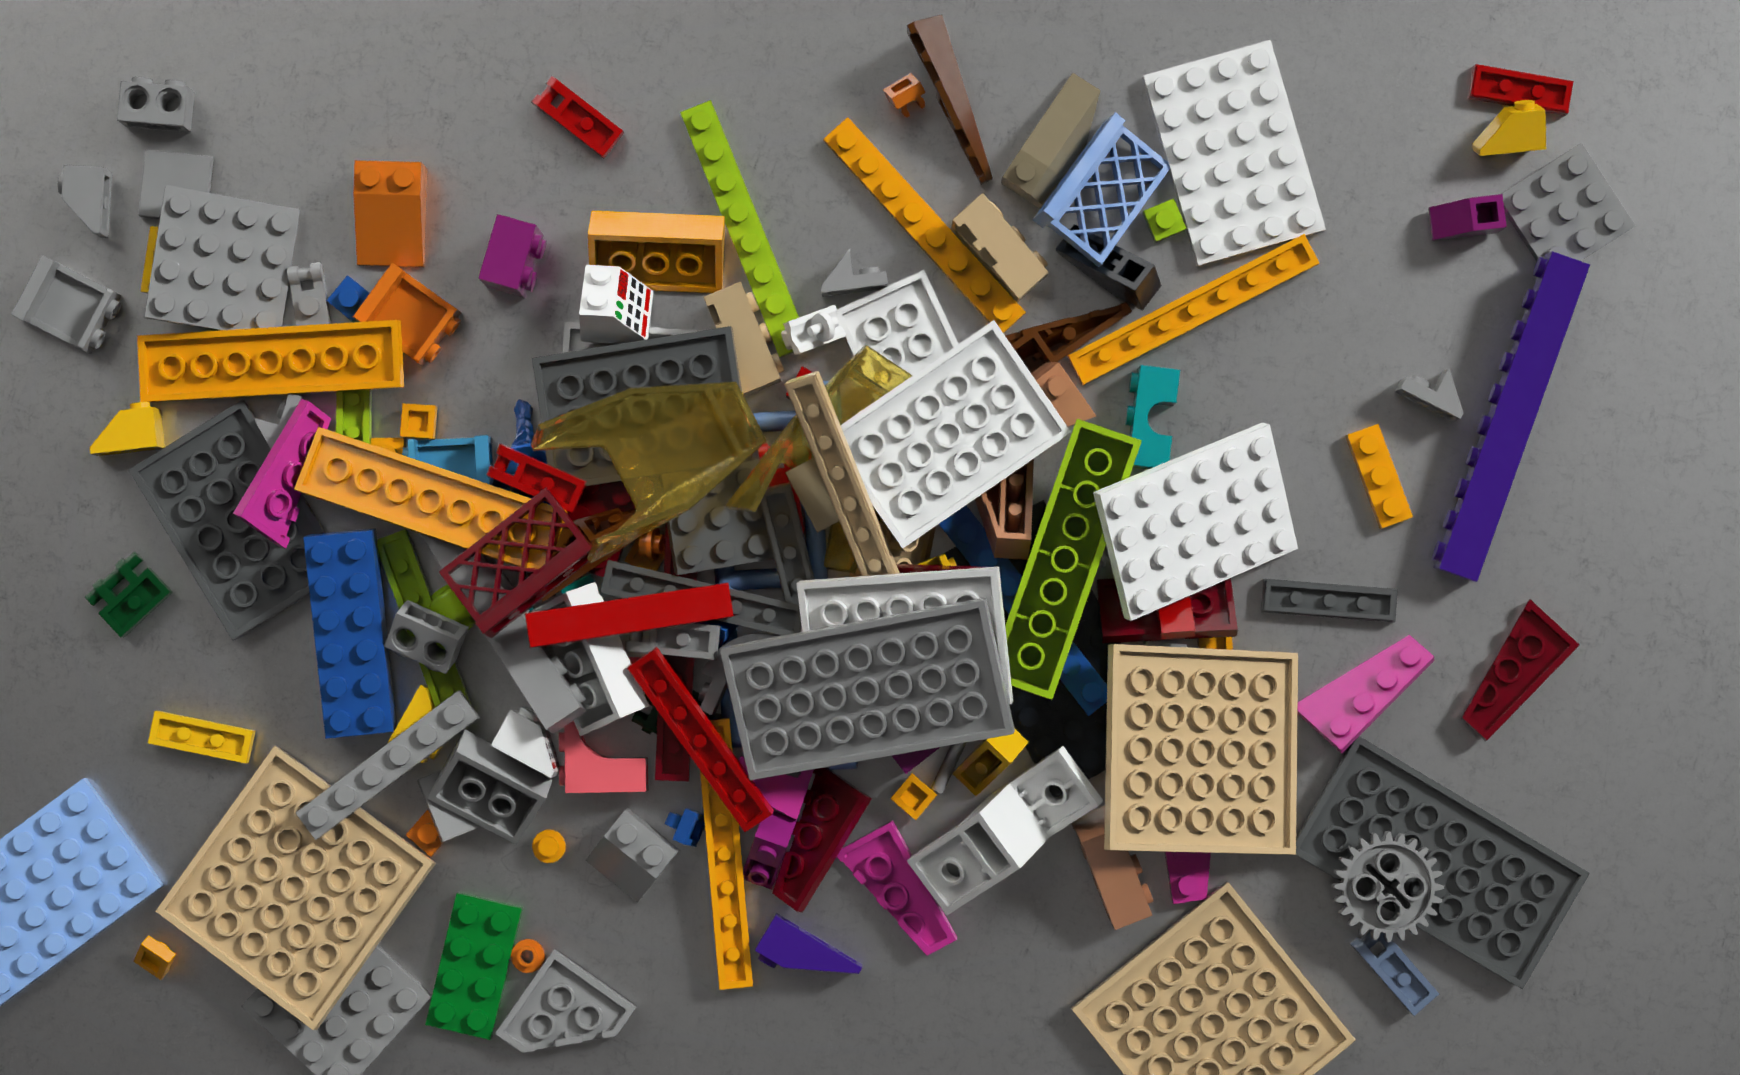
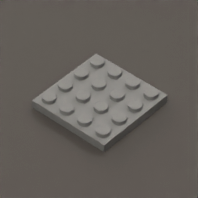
M165 185L144 318L217 331L282 327L289 285L287 267L292 266L300 209Z
M377 945L317 1030L309 1028L258 988L241 1007L315 1075H362L432 998V994Z

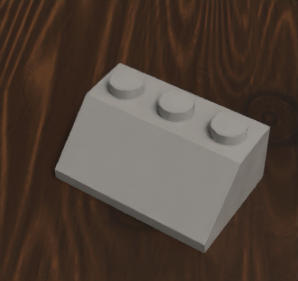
M465 729L450 752L427 799L517 845L545 802L553 777L550 778L492 747L491 742Z

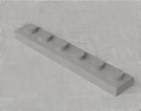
M458 690L297 811V816L314 839H319L478 720L480 716L461 690Z

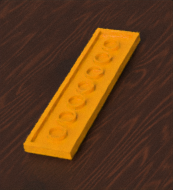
M400 320L137 335L140 402L404 388Z
M321 427L317 428L294 490L464 549L471 547L531 500V498ZM543 502L539 504L535 509L534 520L551 522L553 507ZM528 514L525 515L522 519H528ZM558 515L557 523H564V521ZM515 523L508 531L507 541L524 543L527 524ZM533 525L530 544L548 546L550 527ZM556 528L554 547H556L562 528ZM501 534L499 537H497L495 540L501 541V536H502V534ZM488 544L482 549L481 554L498 560L500 546ZM506 546L504 562L521 567L523 548ZM530 549L527 568L539 569L546 561L547 551Z

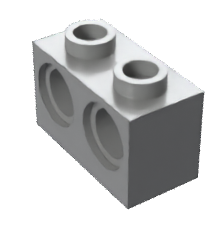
M132 77V82L121 81L117 121L125 127L191 132L195 93L185 86L183 81L165 80V84H154L152 79ZM139 95H146V104L140 109H134L133 103L135 98ZM175 97L179 98V107L173 112H167L166 105L168 101Z
M407 600L395 615L384 647L393 650L400 657L418 661L432 671L446 674L457 660L469 627ZM405 629L410 630L415 637L409 635ZM436 643L443 645L446 650L439 648Z

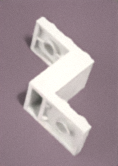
M1062 746L991 793L958 826L912 855L907 862L944 913L949 915L1019 870L1049 837L1099 806L1103 799L1064 746ZM1049 785L1060 787L1063 791V798L1058 799L1052 796L1049 791ZM947 863H952L958 867L960 877H955L948 872Z

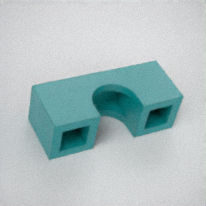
M1140 365L1137 368V373H1131L1129 392L1134 393L1133 406L1127 405L1125 425L1130 426V437L1142 440L1133 468L1148 470L1170 460L1172 436L1160 435L1154 432L1148 423V413L1156 405L1174 406L1177 403L1180 370Z

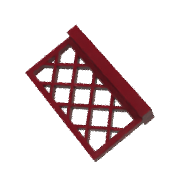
M545 488L441 569L439 573L476 621L475 624L481 632L493 638L599 553L588 542L550 490ZM547 499L553 507L551 522L534 520L536 507ZM528 514V519H522L525 515ZM558 515L561 517L564 523H557ZM515 523L527 524L524 543L507 541L509 528ZM533 525L550 527L548 546L530 544ZM556 528L570 529L577 538L566 548L554 547ZM502 534V536H501V541L495 540L497 537H499V536ZM488 544L500 546L497 564L480 563L482 549ZM506 546L523 548L521 567L503 565ZM530 549L547 551L545 564L539 569L527 568ZM553 552H559L552 558ZM475 555L474 562L468 561ZM462 565L473 567L470 586L457 584L450 574ZM479 567L496 569L494 588L477 586ZM503 570L520 572L518 585L514 589H500ZM526 573H533L525 579ZM462 590H469V597ZM476 591L493 593L491 607L482 614L474 607ZM499 594H506L500 600H498Z

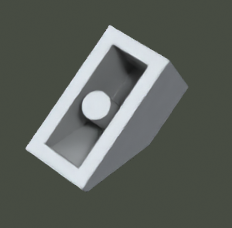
M63 165V174H60L58 177V192L62 194L61 198L94 234L101 238H108L112 172L104 167Z

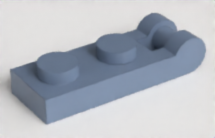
M1369 929V932L1361 939L1357 937L1350 943L1413 1016L1439 995L1436 989L1393 940L1391 942L1385 941L1383 932H1381L1377 940L1371 939V929ZM1379 941L1385 949L1375 956L1370 951V948Z

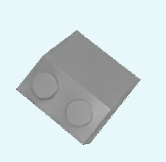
M627 808L606 832L585 861L638 902L680 850Z

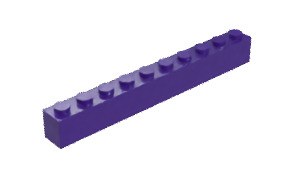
M1553 251L1545 254L1544 258L1539 257L1533 270V276L1537 277L1533 289L1529 288L1523 298L1521 307L1525 308L1522 320H1517L1512 329L1510 339L1514 340L1510 353L1505 352L1501 360L1499 371H1502L1503 374L1499 384L1494 383L1490 391L1488 402L1492 404L1488 416L1483 415L1478 424L1477 434H1480L1477 447L1472 446L1467 455L1465 465L1469 466L1465 479L1460 478L1456 486L1454 497H1457L1458 500L1454 510L1450 509L1445 517L1443 528L1447 529L1443 542L1438 541L1434 548L1432 560L1436 562L1433 568L1469 581H1478L1590 264Z

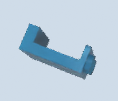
M488 435L456 439H408V447H403L402 455L487 484L490 483L491 477L486 474L490 465L493 466L492 438Z

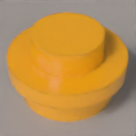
M547 829L535 836L532 850L535 857L541 862L554 863L564 855L566 842L558 831Z

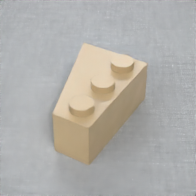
M984 193L979 195L952 220L951 231L1017 303L1047 277L1049 272L1045 268L1048 266L1046 260L1036 250L1032 252L1024 243L1026 241L1024 236L1016 227H1011L999 208L989 201Z
M738 282L704 296L703 298L716 328L728 326L733 328L740 381L744 396L746 397L782 382L779 374L784 372V368L778 354H770L766 343L772 341L765 323L758 325L754 312L758 311L759 308L752 292L746 294L742 283Z

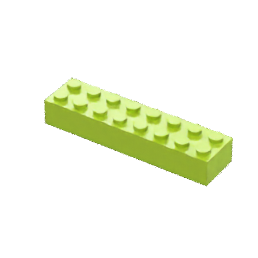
M1076 419L1005 625L1012 686L1051 700L1053 699L1106 546L1093 492L1130 477L1142 440Z

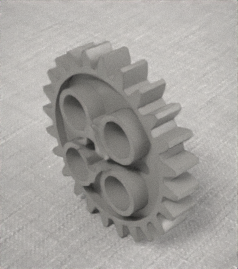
M1389 831L1384 832L1382 840L1373 832L1370 835L1371 843L1369 844L1363 838H1358L1360 849L1356 850L1348 846L1347 850L1351 855L1350 859L1343 857L1338 859L1345 866L1344 870L1333 871L1334 874L1342 877L1341 882L1332 884L1333 888L1341 890L1342 893L1334 897V901L1345 904L1339 910V914H1351L1347 924L1352 927L1360 923L1358 933L1362 935L1371 929V939L1377 940L1381 932H1383L1384 939L1387 942H1391L1393 933H1396L1397 937L1403 941L1405 940V930L1407 929L1416 936L1418 934L1416 924L1419 923L1428 927L1429 924L1424 916L1426 914L1437 915V912L1431 907L1432 903H1442V899L1434 895L1435 891L1444 889L1443 885L1434 881L1435 878L1442 875V872L1431 870L1437 859L1433 857L1425 859L1424 857L1429 849L1423 846L1415 850L1418 840L1411 838L1405 844V834L1398 833L1393 841ZM1391 853L1395 858V866L1390 871L1385 872L1380 867V860L1383 855ZM1367 864H1370L1383 879L1393 881L1391 887L1410 904L1408 909H1405L1394 895L1386 891L1382 892L1385 888L1384 885L1366 869ZM1368 877L1372 884L1371 890L1366 895H1359L1356 890V884L1359 879ZM1415 877L1419 882V890L1414 895L1408 896L1405 893L1404 884L1409 878ZM1392 901L1396 909L1395 914L1390 919H1383L1380 914L1381 906L1385 902Z

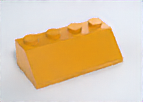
M591 211L588 229L589 265L619 266L653 291L714 293L723 289L725 216Z

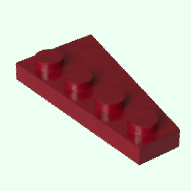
M1529 599L1461 719L1486 742L1580 644Z
M828 767L814 769L813 774L816 775L811 790L807 789L803 801L806 804L800 822H796L792 835H795L790 851L785 854L772 894L795 911L802 913L872 800L871 797Z

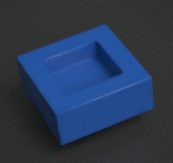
M347 275L326 301L349 320L356 322L357 319L353 316L370 293Z

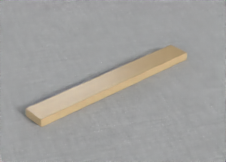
M819 371L788 380L784 385L861 575L900 574Z

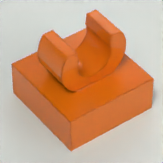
M912 73L883 89L888 101L897 110L899 109L905 117L910 116L907 104L915 100L921 109L925 107V101L921 95L926 92L921 82Z

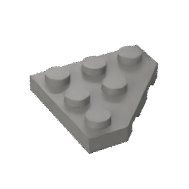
M554 949L495 1034L522 1053L576 1044L588 1040L615 1037L632 1015L636 1006Z

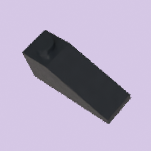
M1074 224L1070 230H1079V227ZM1095 234L1087 235L1089 246L1100 254L1104 248L1103 238ZM1064 239L1056 247V252L1115 297L1142 311L1162 286L1154 264L1116 245L1099 267Z

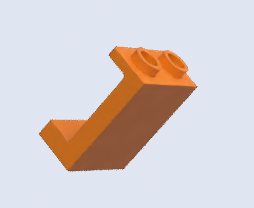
M392 262L353 317L360 322L400 320L402 352L421 366H424L426 362L432 363L438 356L442 348L439 344L446 334L451 336L457 330L461 323L459 316L462 313Z

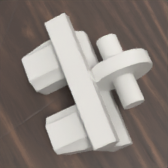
M835 305L783 323L785 330L781 332L786 348L788 350L793 349L794 355L846 336L845 330L839 324Z

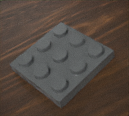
M759 459L659 475L675 575L774 559L757 492L758 489L764 488Z

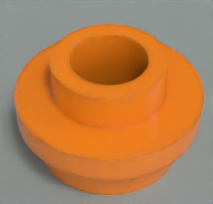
M653 527L640 536L639 552L641 557H647L649 561H657L659 556L665 551V536L660 534V530L657 527Z
M533 939L519 941L511 952V961L514 967L523 973L535 972L542 966L545 960V951L542 945ZM529 950L533 953L534 958L532 962H525L522 959L523 951Z

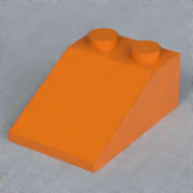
M354 160L353 196L357 265L389 267L393 262L398 267H424L427 168L422 162Z

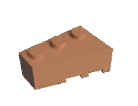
M1046 362L1032 373V376L1067 426L1074 425L1076 419L1085 421L1096 417V414L1059 362Z
M1034 459L975 499L994 558L1028 560L1032 532Z
M1105 805L1091 810L1071 823L1078 836L1082 853L1087 860L1099 896L1114 930L1152 916L1148 904L1154 902L1147 883L1141 885L1138 874L1143 873L1136 854L1130 855L1129 851L1104 850Z

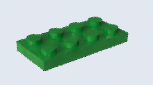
M456 893L425 1025L487 1040L492 1039L523 907L464 893Z

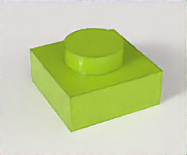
M1174 198L1142 212L1154 243L1187 229Z

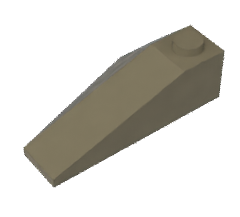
M1072 73L1004 173L1001 184L1040 209L1086 147L1100 90L1075 73Z

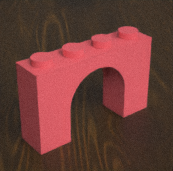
M629 657L631 663L640 658ZM574 721L564 727V732H559V752H565V766H559V785L565 786V793L649 791L648 757L611 758L600 755L590 748L583 736L579 735Z

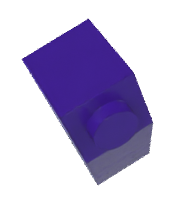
M778 913L775 914L755 948V951L760 953L758 959L774 969L777 964L783 968L857 974L862 969L861 963Z

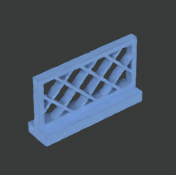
M1116 112L1102 123L1032 219L1042 228L1046 225L1098 267L1103 264L1170 170L1169 163L1123 126L1126 120ZM1120 137L1130 144L1132 156L1118 157L1115 143ZM1110 152V158H1105ZM1141 161H1150L1160 169L1155 177L1143 178ZM1133 162L1136 179L1122 180L1119 163ZM1100 164H1112L1114 180L1100 181L1098 172ZM1137 184L1138 201L1126 202L1123 186ZM1116 186L1118 203L1104 204L1101 187ZM1094 188L1097 205L1082 206L1081 190ZM1074 201L1075 207H1070ZM1120 209L1122 220L1120 226L1108 227L1105 210ZM1098 211L1101 228L1086 229L1083 212ZM1066 213H1076L1079 230L1067 229L1059 222ZM1102 234L1104 248L1100 254L1089 246L1087 235Z

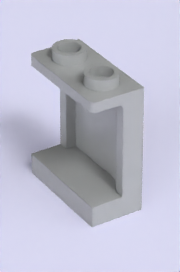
M42 255L11 315L62 339L82 351L92 354L93 350L98 349L104 341L106 332L103 330L109 319L113 320L118 314L121 307L119 300L122 295Z

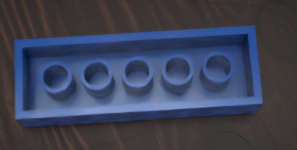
M376 528L307 535L303 539L325 739L394 732L397 726L390 654L389 649L384 647L388 635Z

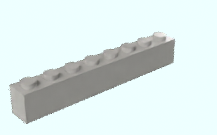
M421 534L442 569L467 550ZM481 554L480 563L494 564L497 562L496 559ZM475 555L468 561L474 562ZM462 565L450 575L457 584L470 586L473 567ZM479 567L477 586L494 588L496 569ZM503 572L500 589H514L513 584ZM462 590L469 597V590ZM476 591L474 607L480 614L491 607L493 593ZM499 594L498 600H500L506 594ZM528 609L493 638L486 637L544 728L554 734L587 712L582 704L586 698L576 683L569 684L564 676L568 672L566 666L557 655L551 656L546 648L547 646L529 647L524 615L525 613H531Z

